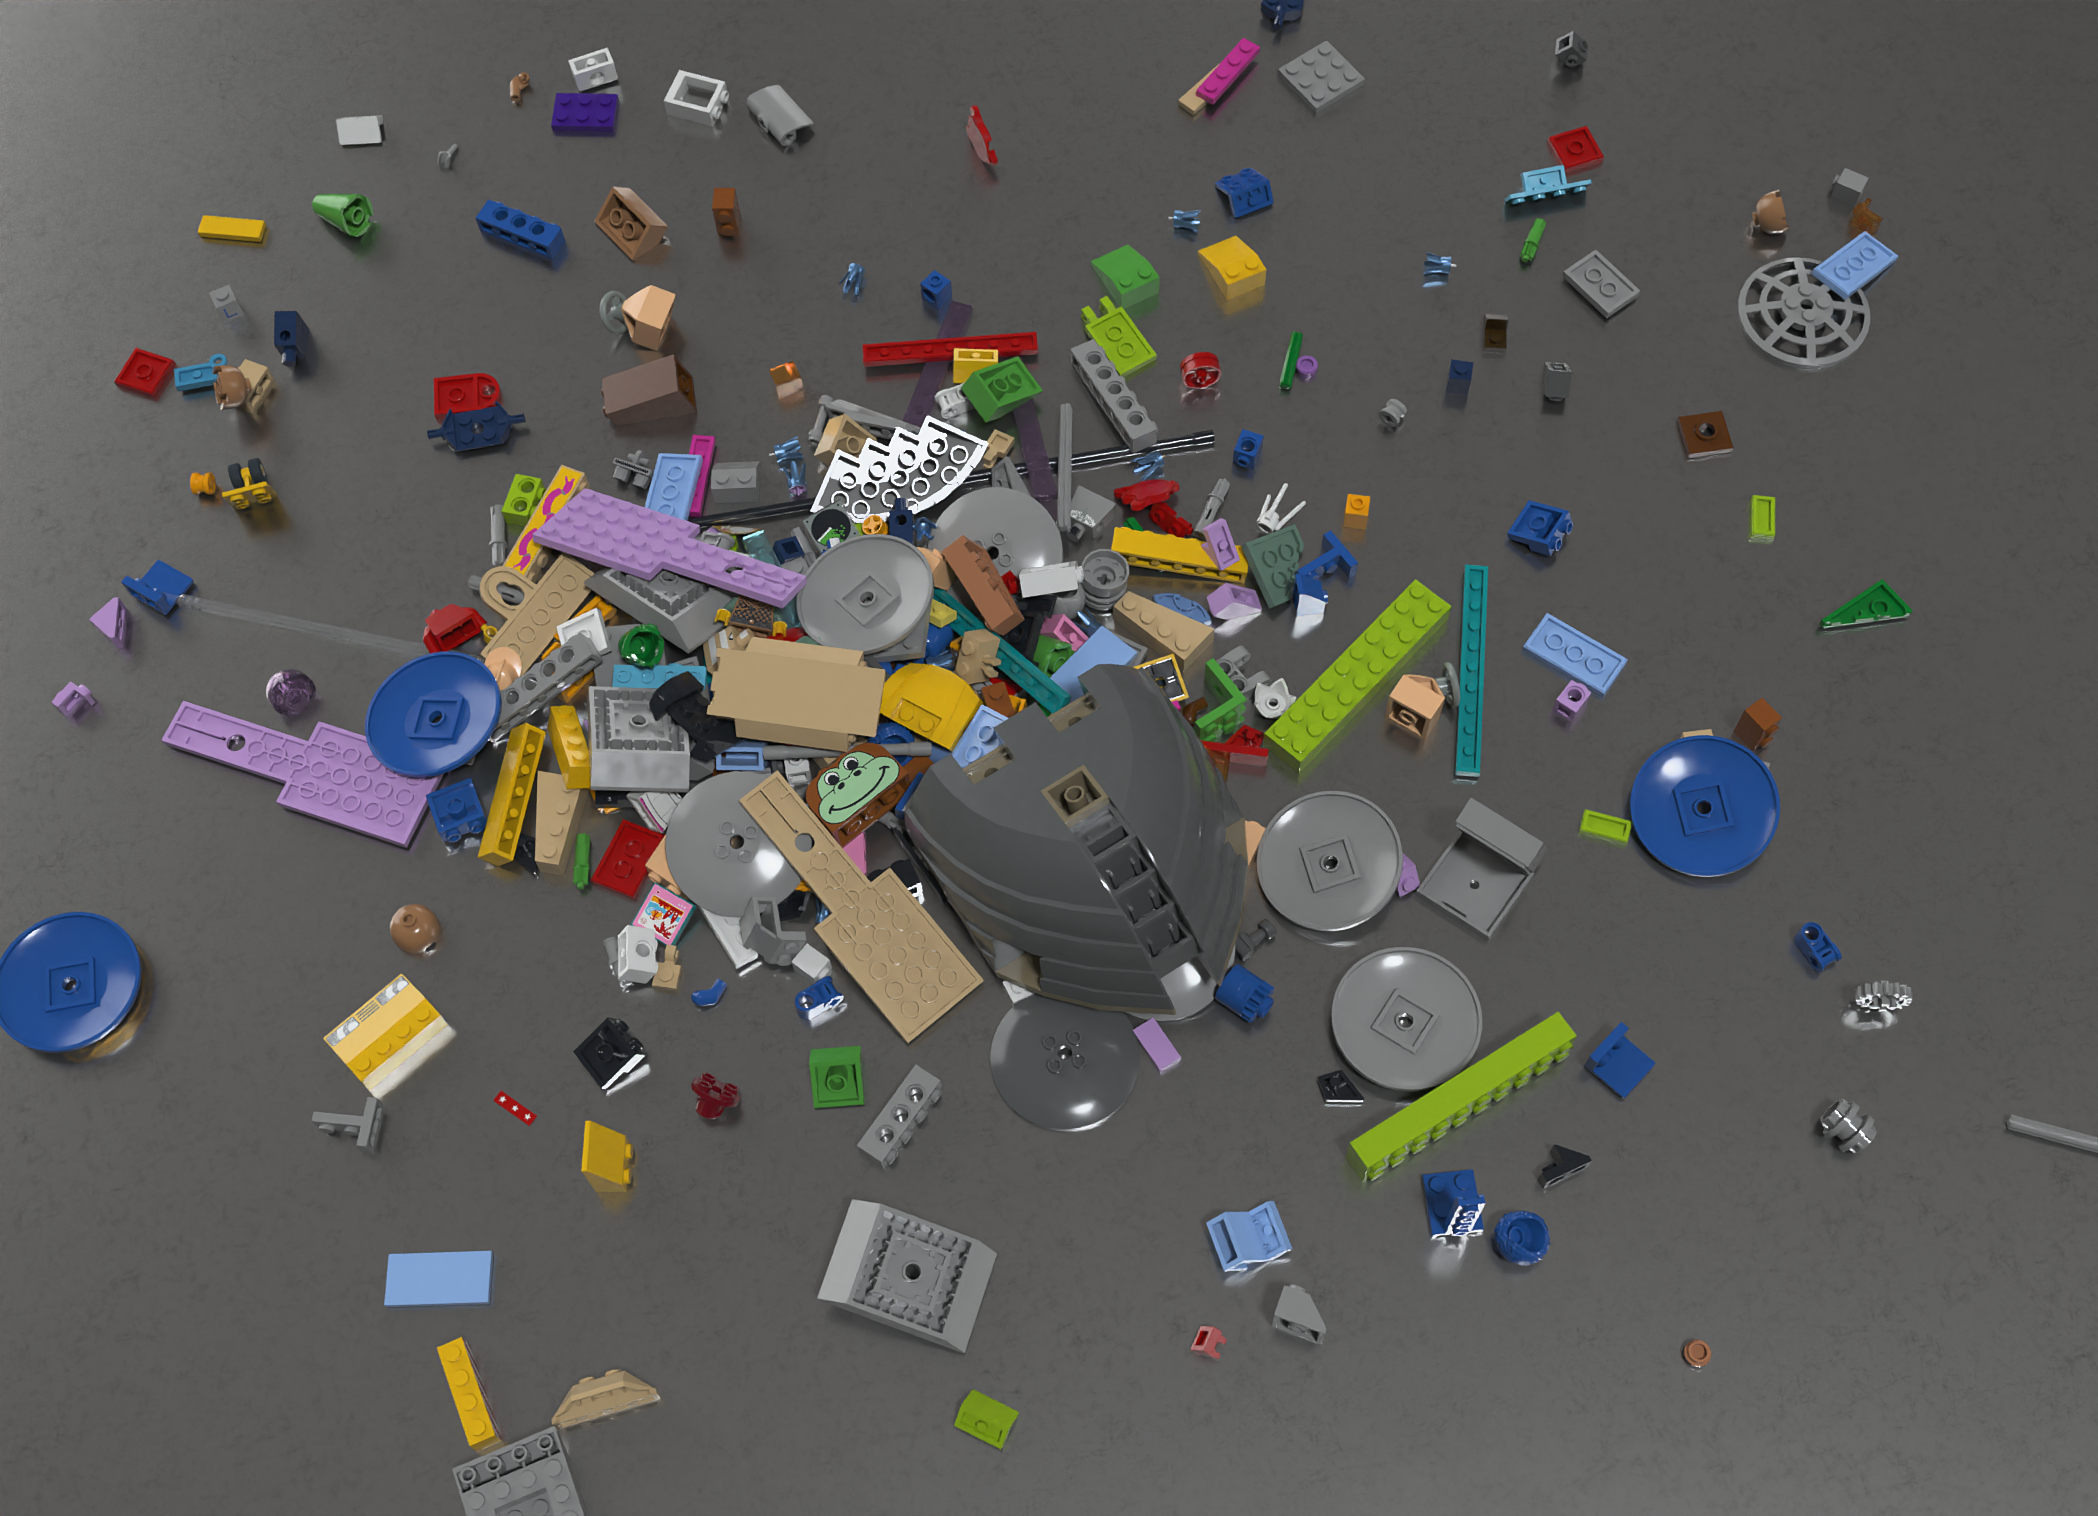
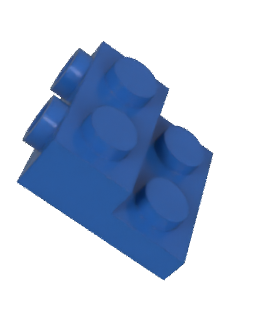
M1529 500L1507 535L1511 540L1528 544L1531 551L1551 556L1554 550H1560L1562 538L1565 534L1571 533L1573 522L1568 510Z
M471 778L426 794L434 822L443 842H456L461 839L463 834L468 832L476 834L484 830L487 817Z

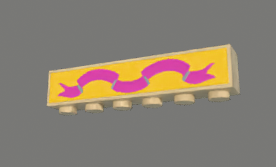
M561 464L503 566L517 570L533 583H536L541 568L546 566L548 556L553 548L533 542L532 534L584 488L589 489L590 485L584 472ZM503 583L504 585H507V586H510V587H512V588L518 589V588H517L516 586H514V585H508L507 583Z

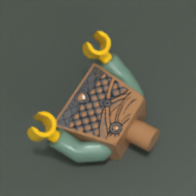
M740 594L739 597H733L722 609L717 610L714 622L718 620L724 621V626H733L740 633L749 628L755 637L766 638L770 635L775 636L776 633H782L783 637H786L787 624L784 622L777 606Z

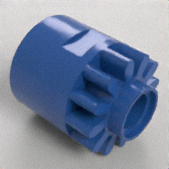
M1236 964L1223 980L1222 985L1217 990L1215 999L1251 1023L1258 1016L1263 1018L1272 1007L1274 999L1270 996L1274 993V987L1242 965Z

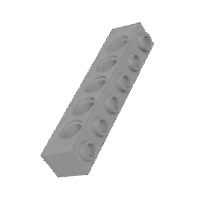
M1092 339L1071 348V364L1131 452L1136 453L1156 444L1158 433L1156 423L1150 421L1145 407L1139 405L1135 393L1127 388L1124 377L1118 375L1114 363L1107 359L1103 347L1098 346L1095 340Z
M580 632L577 635H573L568 639V642L560 648L553 650L548 657L534 664L527 673L516 678L511 685L501 690L500 717L488 741L496 742L601 663L603 659L592 640Z

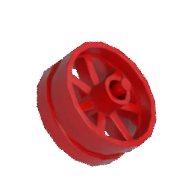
M1211 352L1194 353L1187 356L1180 363L1182 381L1189 388L1199 389L1211 386L1221 377L1219 359Z

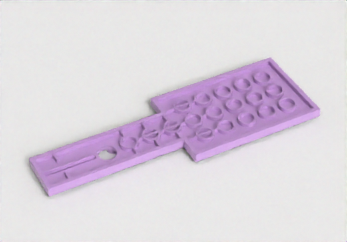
M586 488L532 534L533 542L649 581L662 569H666L780 608H784L807 584V576L694 539L700 533V526ZM730 567H740L743 569V571L735 570L731 574L726 572Z
M186 701L182 702L161 740L165 745L284 783L285 786L276 801L281 807L405 848L408 847L429 805L426 794L436 791L443 774L416 778L394 773L383 766L373 755L368 746L366 736L318 721L309 740L306 741ZM240 736L245 738V745L242 749L238 751L229 750L228 744L230 740H235Z

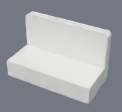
M382 115L336 119L340 145L380 143L382 141L380 125L383 124Z

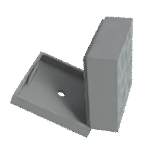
M1470 798L1456 820V827L1460 831L1419 886L1415 895L1488 941L1533 878L1534 871L1548 848L1544 842L1475 799ZM1477 882L1479 888L1472 889L1470 883Z

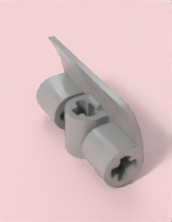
M780 85L760 89L752 93L746 100L747 107L757 117L761 128L765 132L770 131L782 146H788L795 140L797 129L813 125L810 118Z

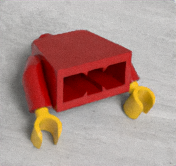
M449 604L441 610H433L430 616L425 619L427 627L424 629L423 642L429 653L447 652L481 632V630L483 631L484 641L488 644L491 641L489 635L495 636L497 629L494 626H487V621L476 609Z

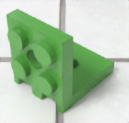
M1212 658L1205 663L1204 685L1221 706L1195 721L1194 731L1200 740L1215 742L1219 736L1224 733H1231L1238 724L1245 720L1242 714L1246 712V707L1243 704L1247 702V699L1215 659Z

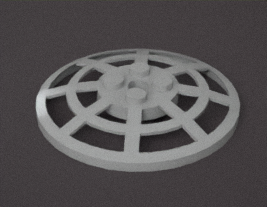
M1798 257L1772 261L1753 272L1744 283L1737 302L1739 325L1749 342L1760 353L1773 361L1801 369L1830 367L1852 356L1860 348L1869 331L1871 322L1870 308L1861 288L1855 293L1858 295L1862 305L1851 303L1850 298L1843 299L1844 302L1832 301L1831 296L1827 293L1831 290L1828 286L1823 284L1819 287L1808 283L1807 275L1813 276V270H1806L1804 265L1817 267L1823 261ZM1794 264L1796 269L1782 272L1775 277L1762 273L1771 268ZM1793 275H1797L1799 281L1798 284L1790 287L1780 282V280ZM1757 279L1766 283L1761 292L1759 303L1746 305L1747 292L1752 282ZM1772 287L1783 293L1780 301L1767 302L1768 293ZM1801 305H1809L1811 309H1803ZM1833 309L1846 311L1845 319L1841 326L1831 318ZM1768 310H1779L1780 316L1784 321L1778 326L1771 318ZM1761 312L1764 322L1773 331L1765 341L1752 328L1747 314ZM1852 312L1865 315L1863 328L1855 341L1846 332L1852 319ZM1825 325L1833 331V333L1827 336L1815 338V330ZM1791 326L1797 330L1805 331L1806 338L1792 335L1786 331ZM1781 337L1791 343L1806 346L1807 358L1788 355L1773 348L1772 345ZM1840 338L1847 346L1845 350L1837 354L1816 358V346L1827 344Z

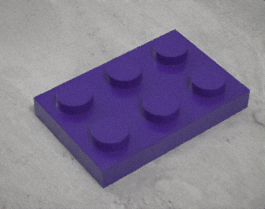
M556 93L551 122L552 130L614 132L619 102L618 94Z

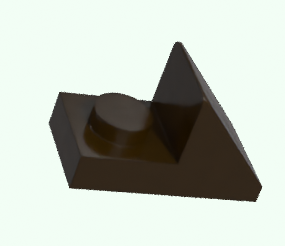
M1484 314L1483 352L1505 354L1509 323L1506 315Z

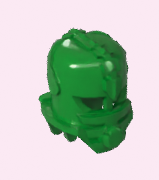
M651 623L641 624L624 633L618 643L621 657L626 659V662L629 664L653 669L661 660L664 650V639L660 636L661 632L658 631V627Z

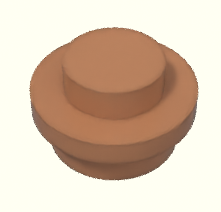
M1692 1340L1684 1348V1357L1690 1365L1702 1367L1710 1361L1711 1350L1704 1341Z

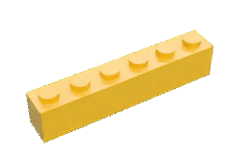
M1115 527L1111 550L1120 553L1126 559L1128 565L1242 584L1245 583L1249 563L1242 547L1238 545L1235 547L1240 560L1221 571L1203 550L1201 545L1205 543L1204 541H1199L1195 538H1180L1172 534H1155L1152 531H1137L1128 527Z
M528 723L511 729L477 857L496 866L509 863L514 859L546 734L545 731Z

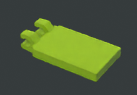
M1105 296L1099 299V309L1104 316L1097 318L1089 305L1081 309V319L1085 323V332L1091 340H1095L1098 346L1103 347L1107 359L1114 363L1119 376L1125 377L1156 360L1157 354L1122 306L1116 309L1111 300Z

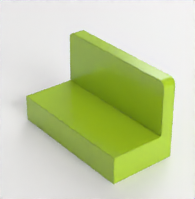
M971 1390L961 1404L954 1426L1002 1449L1012 1425L1018 1418L1019 1412L976 1390Z

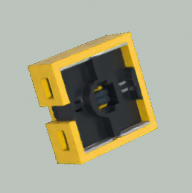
M1174 654L1133 667L1136 669L1143 667L1147 670L1171 702L1178 700L1179 703L1189 698Z

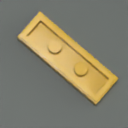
M203 215L198 234L200 237L261 242L266 223L263 220Z

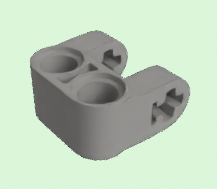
M1241 645L1225 654L1216 662L1223 671L1228 672V677L1237 688L1242 690L1241 693L1245 698L1249 700L1255 696L1257 683L1269 686L1272 680L1265 671H1260L1248 679L1244 677L1238 668L1250 659L1251 654Z

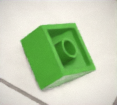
M861 1046L811 1049L809 1066L814 1108L864 1104Z

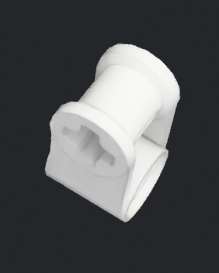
M964 383L941 390L935 395V401L941 407L943 418H953L961 413L976 409L961 389Z

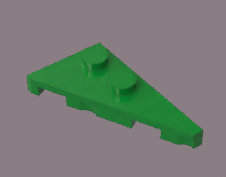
M1881 579L1823 618L1819 625L1822 628L1904 618L1910 616L1913 610Z

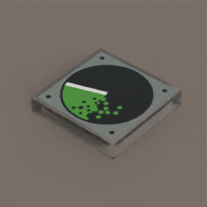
M841 499L800 520L820 555L822 551L828 550L827 540L831 538H840V541L843 542L853 537L862 536Z

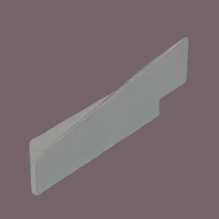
M841 399L826 403L825 406L829 419L846 414L876 437L892 439L897 426L915 435H918L921 429L918 426Z

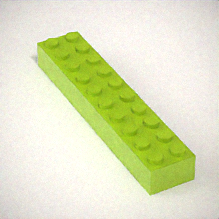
M1415 579L1264 733L1263 746L1299 774L1442 627L1449 618L1452 606Z
M1559 1011L1351 1141L1345 1158L1362 1182L1369 1178L1371 1181L1377 1179L1384 1173L1383 1169L1389 1165L1392 1168L1396 1167L1405 1160V1155L1410 1152L1413 1154L1418 1153L1426 1146L1424 1143L1430 1139L1434 1141L1440 1139L1447 1133L1446 1129L1454 1126V1128L1459 1127L1467 1121L1466 1117L1474 1112L1475 1115L1481 1113L1488 1107L1487 1103L1492 1100L1500 1101L1508 1095L1507 1091L1515 1086L1516 1089L1522 1087L1529 1081L1528 1077L1536 1074L1539 1076L1549 1068L1548 1065L1553 1061L1559 1063L1570 1055L1568 1052L1574 1047L1573 1042L1577 1035Z

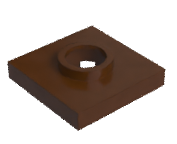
M1722 411L1678 417L1677 423L1688 458L1733 451L1734 447ZM1709 427L1712 429L1713 435L1705 437L1700 434L1699 429Z

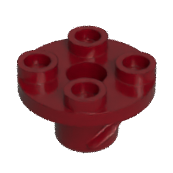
M703 1072L701 1077L694 1078L691 1084L692 1090L700 1096L696 1098L697 1105L695 1110L703 1118L716 1119L724 1112L725 1107H735L739 1103V1088L732 1083H723L716 1080V1077L710 1073Z

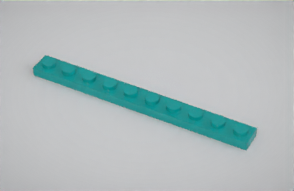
M1465 564L1459 673L1460 704L1458 706L1455 775L1479 777L1488 566Z
M934 587L933 599L957 611V619L949 623V625L960 636L964 637V633L967 631L986 629L991 632L980 619L944 589ZM991 632L1000 638L996 658L1001 660V665H997L999 669L1051 713H1055L1069 704L1071 695L998 634Z

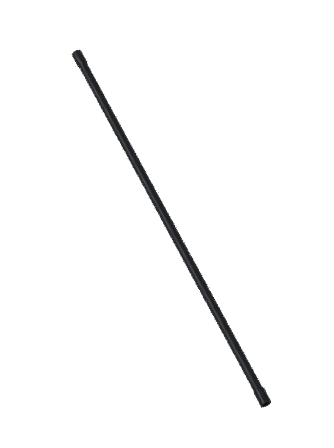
M1207 430L1190 435L1157 440L1156 444L1136 453H1132L1127 445L1072 454V466L1154 451L1215 443L1213 430ZM1058 457L1013 465L1018 474L1058 468ZM992 468L972 471L961 484L992 479ZM816 497L689 518L687 521L699 525L700 528L811 510Z

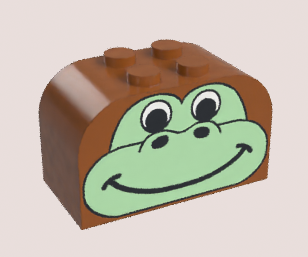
M875 743L859 744L847 753L844 752L839 755L836 762L831 766L819 771L817 777L807 787V804L838 844L844 848L897 806L911 785L909 774L881 745Z

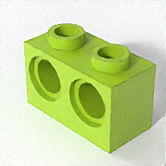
M515 474L501 511L506 523L526 526L546 492L541 478Z

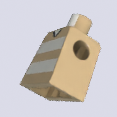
M728 626L705 641L703 649L707 671L713 675V671L718 670L717 647L745 651L751 638L755 637L754 633L749 628L740 633L733 626Z

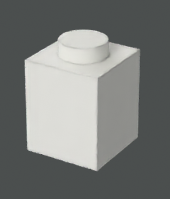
M806 944L791 962L794 971L812 984H815L821 978L830 976L832 972L830 960L809 944Z

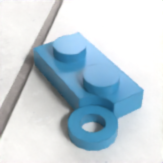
M215 354L209 359L208 363L174 369L175 387L178 392L213 385L217 379V374L212 373L213 367L227 365V358L223 354ZM217 360H222L220 364H215Z

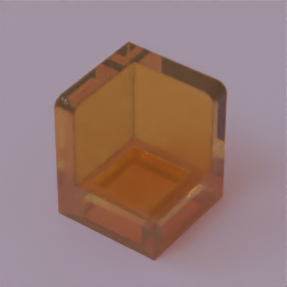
M794 361L769 370L779 398L804 390L801 376Z

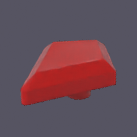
M1244 724L1225 743L1260 748L1264 740V733Z

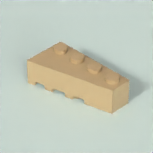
M1130 591L1113 606V620L1162 657L1174 654L1178 668L1183 673L1213 643L1214 628Z
M538 771L535 862L543 873L564 876L589 789H566L561 774Z

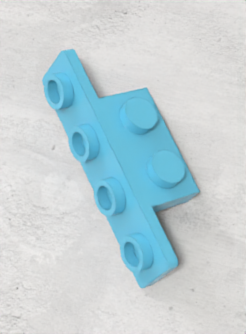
M1564 165L1523 172L1520 175L1524 192L1507 196L1505 203L1512 202V205L1524 203L1525 199L1530 198L1533 201L1545 199L1546 195L1553 194V197H1560L1566 195L1567 191L1572 190L1574 194L1586 191V188L1592 182L1590 179L1567 184Z
M670 663L668 665L657 664L653 669L637 665H614L612 686L658 689L670 678L689 671L704 686L702 690H705L707 668L705 666H683L678 663Z

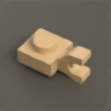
M995 429L987 440L989 444L985 450L987 452L983 456L985 461L983 468H993L998 456L1005 458L1014 445L1015 438Z
M666 945L664 963L658 962V971L654 975L652 982L653 988L678 991L682 966L676 965L679 956L677 946Z

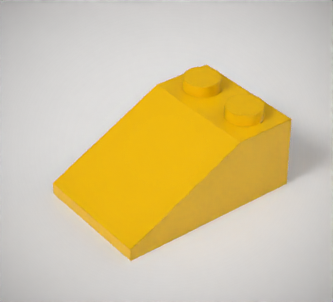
M1237 236L1198 250V255L1226 300L1265 285L1267 269L1258 255Z
M585 1121L582 1173L595 1192H626L627 1184L631 1183V1169L628 1168V1161L633 1158V1144H630L627 1137L621 1133L595 1122Z

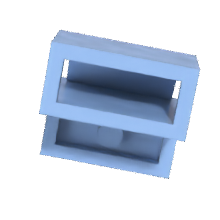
M747 739L725 751L726 757H721V754L716 756V770L764 771L769 760H764L763 746H768L770 741Z
M1267 1201L1249 1212H1224L1206 1222L1224 1271L1245 1270L1248 1268L1246 1263L1268 1262L1292 1250L1274 1201Z

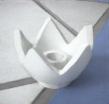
M1283 678L1278 679L1270 686L1262 683H1257L1254 705L1257 711L1266 718H1280L1296 700L1295 696L1289 694ZM1269 703H1277V706H1270Z

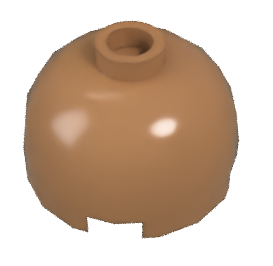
M1773 191L1762 196L1756 204V212L1752 213L1755 226L1760 225L1762 231L1772 235L1788 232L1789 228L1786 223V214L1780 191Z
M231 365L214 366L212 373L217 374V379L213 386L217 403L222 404L220 410L239 407L247 399V392L251 391L249 378H245L242 371L237 367Z
M406 905L393 915L390 922V935L394 943L406 953L417 954L425 952V949L430 947L433 942L436 943L441 933V925L438 918L425 905Z

